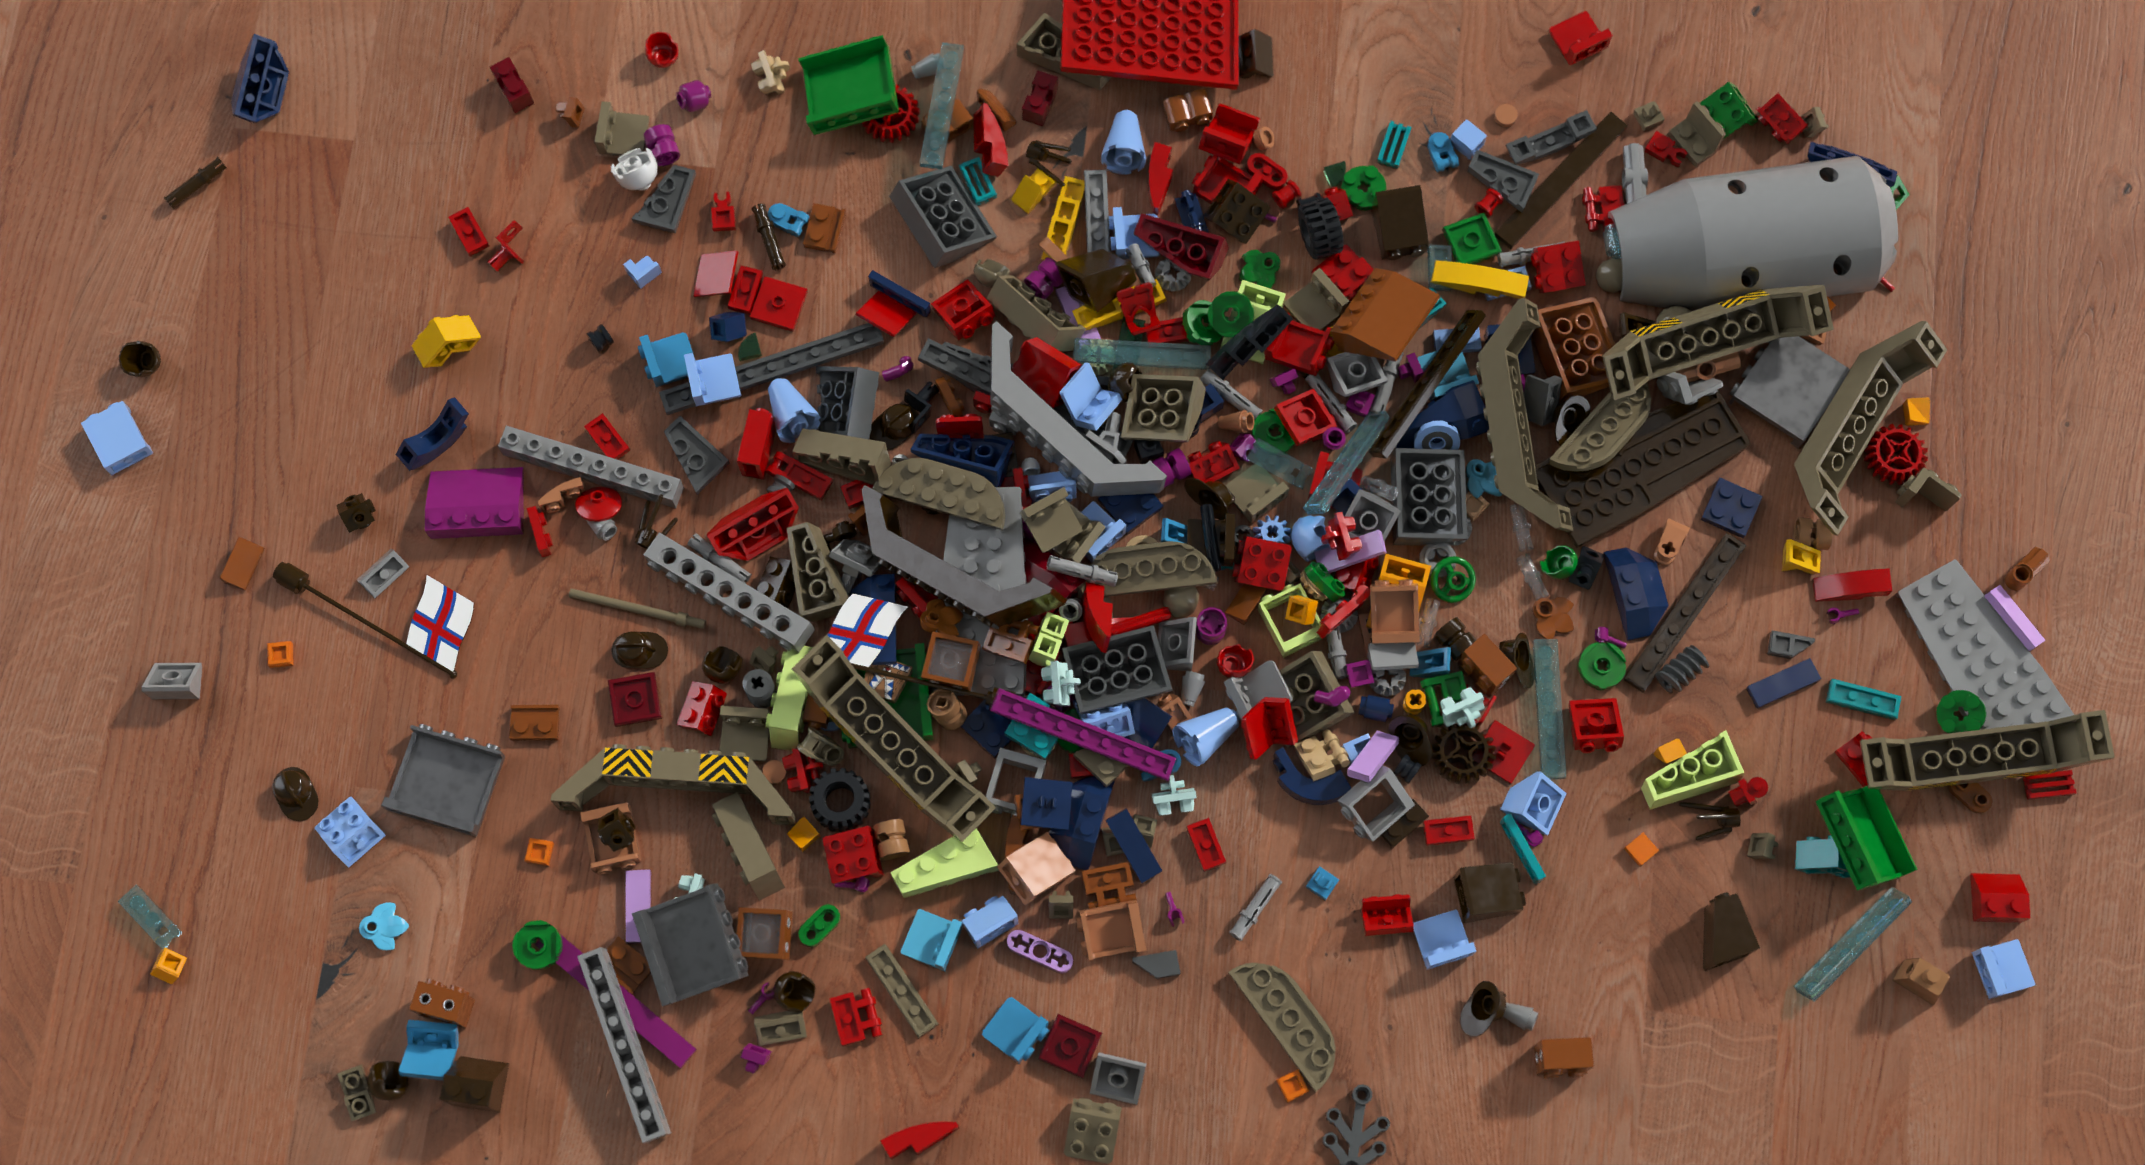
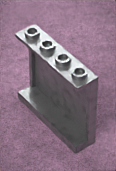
M1796 336L1778 338L1767 342L1769 345L1766 349L1761 347L1754 357V360L1757 361L1754 367L1749 365L1742 374L1745 380L1741 385L1736 383L1729 393L1733 396L1729 404L1732 405L1735 400L1792 437L1794 440L1791 444L1799 449L1831 403L1850 369L1806 340Z
M419 724V727L411 725L410 729L413 733L389 798L384 797L381 806L390 812L477 837L505 755L500 751V747L492 744H486L485 747L478 745V741L472 738L464 737L461 740L455 738L456 735L448 731L442 730L440 734L434 732L432 727L424 724Z
M718 883L706 885L699 890L632 913L662 1006L749 976L747 972L748 964L746 959L742 957L739 948L740 940L737 934L734 933L732 927L733 919L730 912L726 909L724 903L725 895Z

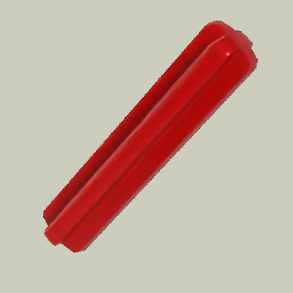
M1163 607L1111 625V636L1169 620L1171 612L1168 607Z

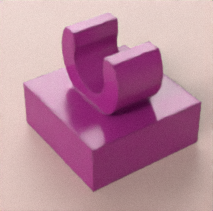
M1414 352L1406 355V364L1399 366L1398 369L1401 380L1411 376L1415 383L1423 374V370Z
M1289 369L1270 378V382L1273 387L1281 385L1284 394H1289L1296 391L1291 380L1297 378L1298 375L1295 369Z
M1367 391L1350 395L1346 410L1366 418L1375 395Z
M1240 433L1230 444L1234 456L1239 457L1244 462L1250 461L1246 456L1248 449L1251 453L1258 452L1257 448L1253 445L1256 440L1251 434Z
M1369 660L1345 665L1350 688L1374 683Z
M748 1043L743 1048L741 1058L748 1060L745 1071L755 1073L760 1064L764 1066L769 1061L772 1051Z

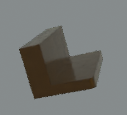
M1256 29L1240 35L1239 77L1247 79L1259 73L1271 78L1274 76L1272 37Z

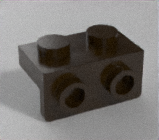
M770 556L756 590L786 608L789 607L796 590L791 560Z

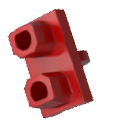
M1339 512L1335 513V517L1328 521L1329 526L1325 527L1326 534L1321 537V541L1323 544H1329L1331 550L1336 549L1340 561L1346 560L1350 554L1359 552L1362 548V543L1359 537L1350 538L1348 533L1356 529L1354 517H1344L1343 513Z
M794 748L792 749V754L782 758L785 770L796 769L798 774L796 777L787 779L788 788L791 792L803 791L809 794L811 786L813 787L811 777L812 780L819 779L818 771L824 768L823 763L815 762V759L810 757L806 759L805 754Z
M1754 777L1748 783L1743 778L1738 781L1740 786L1729 791V794L1736 807L1746 802H1749L1752 806L1757 804L1755 798H1761L1767 794L1768 783L1761 777Z

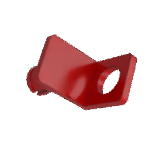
M515 220L496 237L502 244V248L487 261L497 272L511 258H516L520 263L524 262L508 245L523 229ZM515 228L512 233L507 235L510 230Z

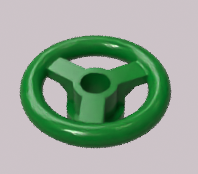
M1452 556L1442 559L1436 564L1431 574V587L1438 598L1449 603H1457L1466 599L1472 593L1476 583L1473 567L1461 557ZM1456 563L1463 566L1469 578L1462 572L1454 571L1451 564ZM1444 567L1447 573L1446 584L1440 590L1438 575ZM1454 576L1457 577V582L1455 584L1452 583V578ZM1467 585V588L1461 594L1456 596L1447 595L1451 589L1461 590Z

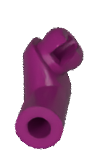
M901 357L899 360L900 365L882 371L884 380L888 382L910 372L914 367L911 357Z

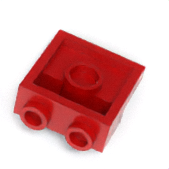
M1579 240L1533 248L1531 262L1533 267L1536 266L1537 276H1534V283L1536 289H1539V293L1586 285Z
M1345 244L1342 252L1328 257L1312 270V274L1320 268L1351 303L1374 269L1363 257L1359 258L1348 244Z
M968 279L931 303L932 309L945 322L947 329L958 341L962 338H970L974 334V330L980 326H988L996 316L992 305Z
M1314 388L1283 401L1274 407L1275 412L1297 447L1311 440L1313 442L1320 440L1328 428L1337 427L1334 416L1328 412L1323 398L1317 394Z
M1616 698L1569 701L1568 708L1572 723L1571 734L1574 750H1581L1582 753L1588 754L1592 753L1595 749L1615 752L1622 748L1624 732Z

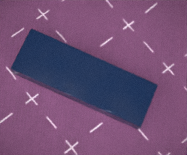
M874 270L869 274L868 278L871 287L888 295L925 318L931 313L930 303Z
M1811 658L1751 684L1746 689L1758 709L1820 681L1821 677Z
M1127 808L1106 819L1108 826L1141 883L1162 872L1159 863Z

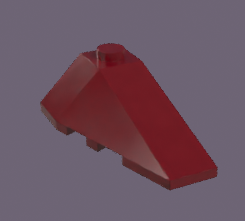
M1141 213L1133 233L1188 274L1208 280L1221 269L1229 249L1225 237Z

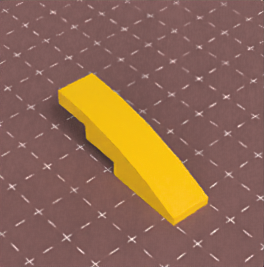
M1065 176L1063 181L1065 186L1062 187L1060 196H1058L1047 237L1067 255L1085 193L1084 180ZM1044 251L1041 260L1049 257Z
M1436 260L1431 283L1475 294L1478 291L1496 297L1502 294L1522 299L1526 296L1529 276L1486 266Z
M1155 279L1156 285H1153L1154 293H1152L1155 306L1167 301L1157 279ZM1117 297L1098 313L1086 306H1081L1072 311L1077 323L1085 327L1086 330L1125 318L1120 307L1121 303H1119ZM1139 309L1136 312V314L1142 312L1143 310Z

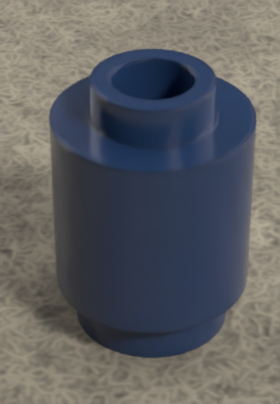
M1368 695V697L1362 696L1358 715H1363L1366 719L1386 722L1387 718H1392L1394 704H1390V699L1372 695Z

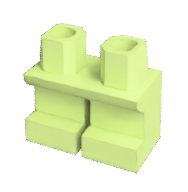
M1047 612L1040 624L1041 628L1039 634L1035 637V643L1028 660L1040 666H1050V662L1056 659L1069 620Z

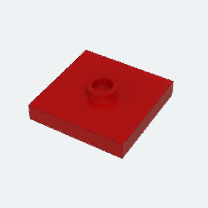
M764 276L750 314V319L794 332L808 289Z

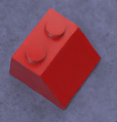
M1970 874L1973 922L2022 923L2031 918L2029 893L2020 874Z

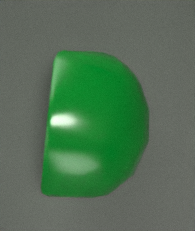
M1566 545L1556 546L1551 551L1546 552L1545 561H1540L1541 570L1552 579L1564 580L1575 571L1578 563L1577 554Z

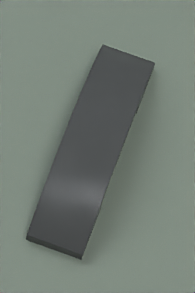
M1585 110L1567 118L1565 123L1532 137L1527 138V136L1507 143L1506 148L1516 165L1523 164L1558 152L1592 134L1597 128L1588 111Z

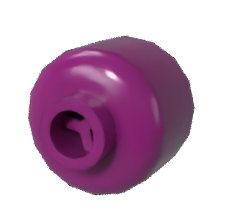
M691 81L679 87V92L676 93L677 102L681 109H685L687 112H694L708 106L711 91L701 81Z

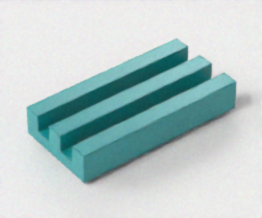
M1390 120L1377 163L1398 169L1412 127H1404L1401 123L1397 125L1394 124V121ZM1393 129L1396 130V133L1386 160L1383 159V156ZM1403 132L1405 133L1401 147L1399 149L1396 161L1393 162L1391 160L1400 133Z
M980 157L959 164L961 174L976 205H980V202L983 201L987 202L990 198H997L996 191L988 174L982 173ZM974 164H977L988 187L989 193L987 194L974 169ZM967 167L969 168L974 178V181L981 193V196L979 197L965 169Z

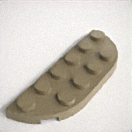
M1647 382L1636 390V394L1617 400L1612 399L1610 391L1550 458V465L1567 471H1587L1609 462L1648 418L1651 409V395Z
M911 458L890 466L882 473V476L873 486V490L884 496L1003 531L1005 507L1001 496L990 481L977 473L929 459Z
M1169 541L1113 548L1098 555L1090 564V566L1094 564L1098 565L1101 569L1118 572L1115 587L1097 582L1094 583L1105 585L1104 597L1218 584L1216 573L1209 560L1194 547L1181 542ZM1088 580L1085 581L1083 587L1078 591V599L1082 600L1086 582L1089 583Z
M1248 963L1228 972L1230 977L1312 1089L1317 1092L1328 1080L1335 1061V1042L1326 1022L1294 979L1282 969L1273 965Z

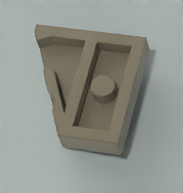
M1087 749L1074 753V757L1106 788L1128 767V765Z

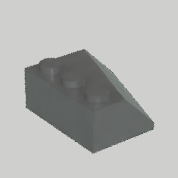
M816 366V374L820 375L817 394H821V404L818 407V414L820 416L819 431L869 439L873 411L875 409L879 372L860 367Z

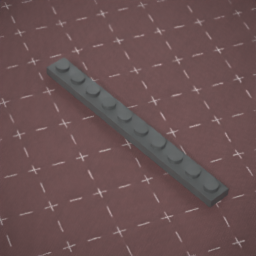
M866 323L736 366L740 391L884 344L883 336L879 328ZM690 382L659 392L667 415L696 406Z
M928 338L918 356V361L991 396V368ZM1065 404L1054 408L1051 407L1084 438L1089 430L1097 436L1103 430L1105 431L1106 424L1102 423L1097 431L1075 426ZM1119 431L1117 449L1126 457L1134 440L1122 439V432Z

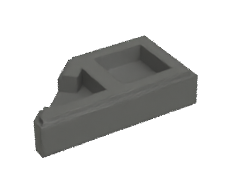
M1772 630L1770 632L1767 655L1791 659L1815 642V638Z
M1176 950L1132 958L1134 964L1147 971L1156 979L1181 974Z

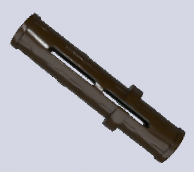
M216 157L203 169L199 168L197 170L198 173L163 198L174 209L206 183L210 184L212 182L211 179L227 169L224 163L219 165L222 161L219 157Z
M757 204L759 209H757L756 205L751 208L757 222V232L762 236L772 270H780L779 265H781V268H784L786 263L773 231L774 224L769 219L765 204Z

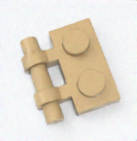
M1329 729L1322 732L1324 737L1322 741H1318L1316 736H1313L1294 745L1296 754L1313 781L1334 774V765L1341 764L1342 767H1347L1350 764L1348 753L1344 748L1340 747L1339 739ZM1332 750L1333 754L1327 755L1326 751Z

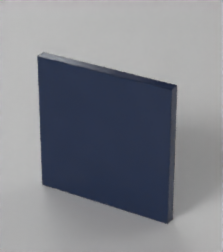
M1146 698L1126 703L1131 712L1135 734L1124 738L1153 749L1172 716Z
M1025 777L1021 825L1069 830L1073 782Z

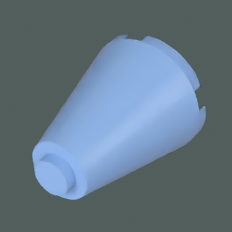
M1122 110L1116 114L1101 154V163L1106 164L1107 169L1113 173L1131 174V170L1138 168V171H1140L1146 164V155L1138 118L1130 110Z
M778 378L773 380L768 387V393L779 439L786 443L795 442L794 439L799 437L802 428L817 430L820 426L818 412L787 379Z
M1225 707L1178 723L1172 729L1173 738L1177 747L1182 746L1186 751L1183 754L1185 759L1197 767L1204 764L1239 727L1240 718L1235 710Z

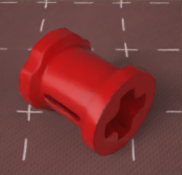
M1289 180L1287 185L1279 191L1272 192L1275 203L1281 209L1286 208L1287 203L1294 198L1302 196L1299 187L1292 180Z
M1489 188L1484 198L1480 202H1476L1474 208L1479 214L1485 212L1486 217L1490 218L1492 211L1497 205H1501L1504 202L1503 197L1498 191Z

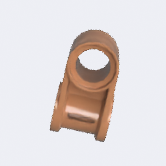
M1668 518L1654 552V559L1658 564L1666 566L1674 561L1690 527Z

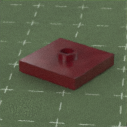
M655 672L608 680L615 727L662 719Z
M1057 1014L1038 1060L1083 1079L1103 1033Z

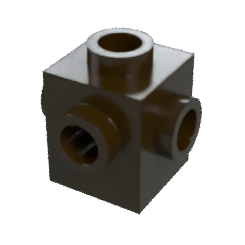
M362 493L348 496L344 502L336 505L338 513L349 533L356 529H364L375 521L373 512L376 509L371 499L366 500Z
M619 808L598 819L599 837L605 846L609 845L613 852L620 848L628 847L634 841L635 825L631 818H626Z

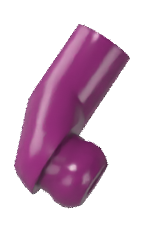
M1339 686L1329 693L1317 690L1314 701L1336 707L1349 698L1350 689L1347 686Z

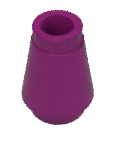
M1331 427L1324 432L1323 445L1326 450L1340 449L1345 444L1346 436L1340 428Z

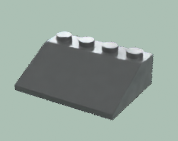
M952 166L899 180L889 196L934 268L952 263L997 238Z
M1395 448L1390 457L1392 505L1401 510L1392 526L1393 545L1418 546L1467 540L1464 450Z
M1154 625L1111 636L1106 653L1101 652L1094 641L1062 648L1064 663H1067L1068 670H1073V678H1079L1081 681L1080 685L1074 686V697L1080 714L1172 691Z

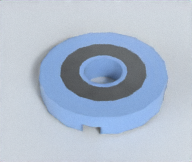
M1445 421L1425 423L1414 435L1415 449L1458 450L1460 447V434L1457 428L1448 425V422ZM1436 438L1442 439V441L1439 443L1431 442L1433 439Z

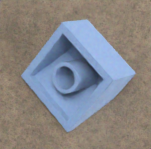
M994 896L985 902V907L978 911L974 908L964 915L965 919L962 920V924L977 949L1019 924L1016 912L1004 896L1000 898Z

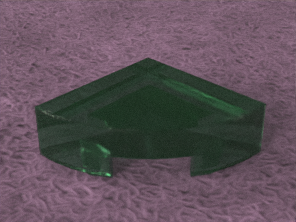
M1345 161L1324 167L1323 172L1330 188L1338 187L1342 183L1346 173Z
M756 333L750 334L742 341L738 352L740 362L762 356Z

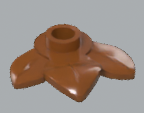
M1557 597L1553 600L1541 598L1534 603L1532 612L1537 619L1536 628L1546 640L1551 641L1555 632L1569 633L1574 630L1573 622L1567 614L1574 606L1570 600L1564 597ZM1545 607L1548 613H1541L1540 608Z
M934 599L927 604L926 611L922 613L920 625L925 631L930 633L937 631L938 633L958 636L959 632L955 625L962 620L963 613L955 607H946L941 599Z

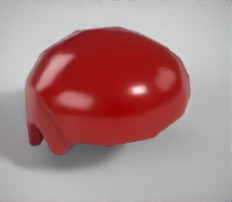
M659 31L650 34L645 43V55L648 61L659 68L669 67L676 62L679 49L678 44L672 40L671 35Z
M1240 644L1226 646L1220 650L1216 663L1219 671L1227 678H1242L1250 672L1254 656L1251 649L1245 650Z

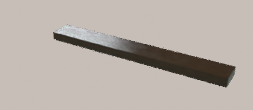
M1610 112L1596 126L1597 130L1588 135L1531 194L1523 212L1521 213L1517 209L1495 232V237L1512 249L1627 129L1628 125L1614 113Z
M1467 310L1370 448L1369 453L1373 457L1387 459L1486 317L1482 310Z
M1729 533L1724 535L1624 678L1626 682L1642 693L1645 692L1656 673L1661 669L1746 547L1744 543Z

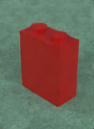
M1038 337L1026 340L1020 347L1019 351L1021 354L1013 364L1011 371L1049 406L1054 408L1064 404L1060 391L1080 369L1081 364Z
M749 409L737 457V464L742 476L765 479L776 433L773 415L766 409Z

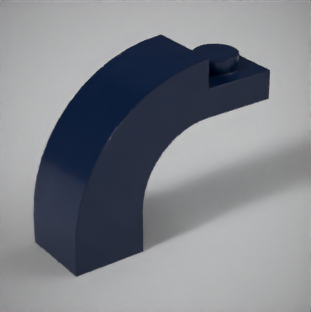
M455 397L448 399L436 421L423 432L404 439L396 456L409 471L428 464L449 449L460 438L467 428L464 422L469 413Z
M1283 747L1274 753V760L1272 762L1279 773L1283 772V775L1278 778V784L1287 794L1300 802L1311 805L1332 804L1338 802L1351 789L1341 769L1326 778L1313 781L1298 772Z

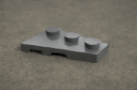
M1476 150L1468 167L1470 174L1487 187L1498 191L1504 200L1521 213L1539 176V173L1480 150Z
M673 165L658 184L656 191L644 202V206L639 213L633 216V223L676 234L696 176V171Z
M681 416L664 431L697 495L730 464L729 460Z

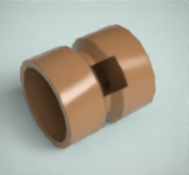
M1798 517L1796 519L1793 531L1794 541L1809 547L1812 545L1814 549H1830L1833 534L1820 519H1817L1816 522H1813L1811 518Z
M938 689L928 698V710L942 728L954 730L964 724L967 718V711L954 692Z
M902 819L888 820L873 826L875 839L880 842L877 846L880 860H893L910 854L908 841L903 838L906 832Z

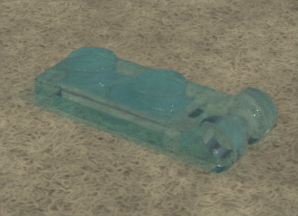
M1257 438L1246 457L1249 461L1300 489L1304 488L1308 475L1311 476L1314 471L1311 466L1295 459L1260 438ZM1294 468L1300 470L1297 477L1291 475Z
M135 885L118 901L162 949L167 948L170 945L169 942L174 937L178 938L183 933L138 885ZM165 926L168 930L161 936L158 931Z

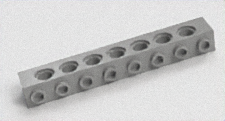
M507 425L498 445L504 456L575 478L581 477L582 480L653 502H657L659 495L663 494L661 504L677 508L684 489L681 479Z
M660 532L643 554L648 561L647 565L656 572L662 570L667 573L665 576L674 583L682 582L689 592L695 595L697 592L704 596L703 599L709 604L715 606L717 603L723 607L722 611L731 617L737 615L742 618L740 621L749 628L757 627L764 637L770 640L772 638L780 641L778 644L788 651L793 649L799 653L815 630L808 620ZM676 557L673 563L667 564L670 558ZM694 568L692 574L685 575L689 569ZM713 580L711 585L704 586L706 581ZM732 591L730 596L723 597L725 592ZM751 602L748 608L742 609L744 603ZM770 613L766 620H760L763 614ZM786 624L789 625L787 630L783 632L779 631L781 626Z
M600 947L577 956L642 1143H649L672 1134L607 949Z

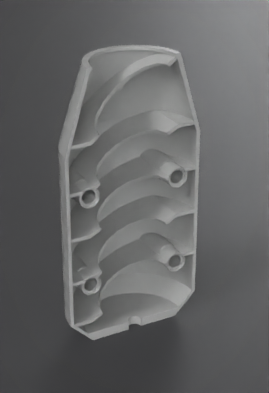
M1858 156L1682 179L1608 212V217L1612 218L1615 224L1621 251L1622 291L1620 301L1654 307L1681 306L1692 312L1760 289L1824 285L1827 297L1873 291L1893 265L1897 255L1894 244L1898 241V221L1891 188L1886 185V179ZM1833 267L1837 269L1838 275L1834 272ZM1741 279L1747 282V287L1743 286Z

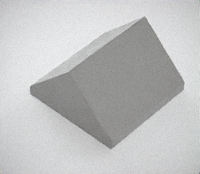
M1344 352L1327 358L1333 390L1344 397L1388 382L1375 357Z
M1359 489L1344 516L1354 517L1356 529L1353 532H1348L1350 538L1359 537L1379 529L1385 541L1401 510L1381 497Z
M1196 617L1159 623L1158 642L1167 670L1192 671Z
M154 663L141 687L142 692L151 699H200L202 663Z
M1098 1052L1090 1094L1137 1105L1146 1064Z

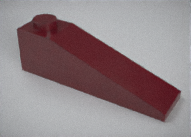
M1026 537L1023 538L1026 560L1024 562L1026 583H1030L1034 577L1052 587L1066 599L1078 596V591L1083 587L1086 580L1046 570L1049 556L1055 555L1048 551L1042 553L1037 544ZM1059 607L1047 612L1055 614L1059 610Z

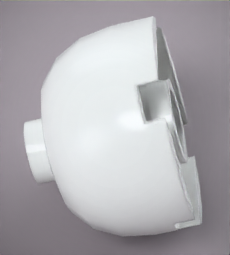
M640 148L628 151L617 159L619 163L616 167L614 164L611 166L614 178L622 187L628 190H646L651 186L657 175V162L649 148H646V151L643 152Z

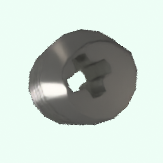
M1690 645V647L1683 649V653L1677 654L1676 659L1670 660L1669 665L1663 666L1662 671H1658L1655 676L1659 684L1667 692L1673 693V689L1681 692L1680 683L1688 686L1687 677L1695 680L1696 676L1693 672L1702 674L1703 671L1700 666L1709 668V663L1697 647Z
M754 669L744 676L743 689L754 707L767 708L771 706L773 692L777 693V689L770 674L761 669Z

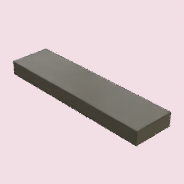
M883 944L865 957L918 1038L939 1025L886 944Z

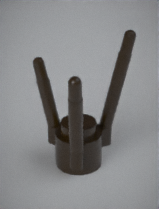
M1038 140L1032 141L1026 151V157L1030 159L1029 164L1036 166L1052 180L1064 187L1065 183L1039 162H1045L1049 156L1060 161L1072 163L1071 159L1049 151V149L1070 152L1071 148L1043 143Z
M663 494L659 495L646 527L645 523L650 501L647 500L645 503L639 530L635 536V543L645 549H648L658 533L651 528L661 505ZM674 518L661 534L666 536L677 523L678 518Z
M1690 802L1679 803L1681 807L1717 811V814H1701L1696 816L1697 819H1717L1718 825L1722 826V828L1697 836V841L1722 833L1732 832L1733 827L1740 826L1741 817L1738 808L1730 809L1729 806L1720 807Z

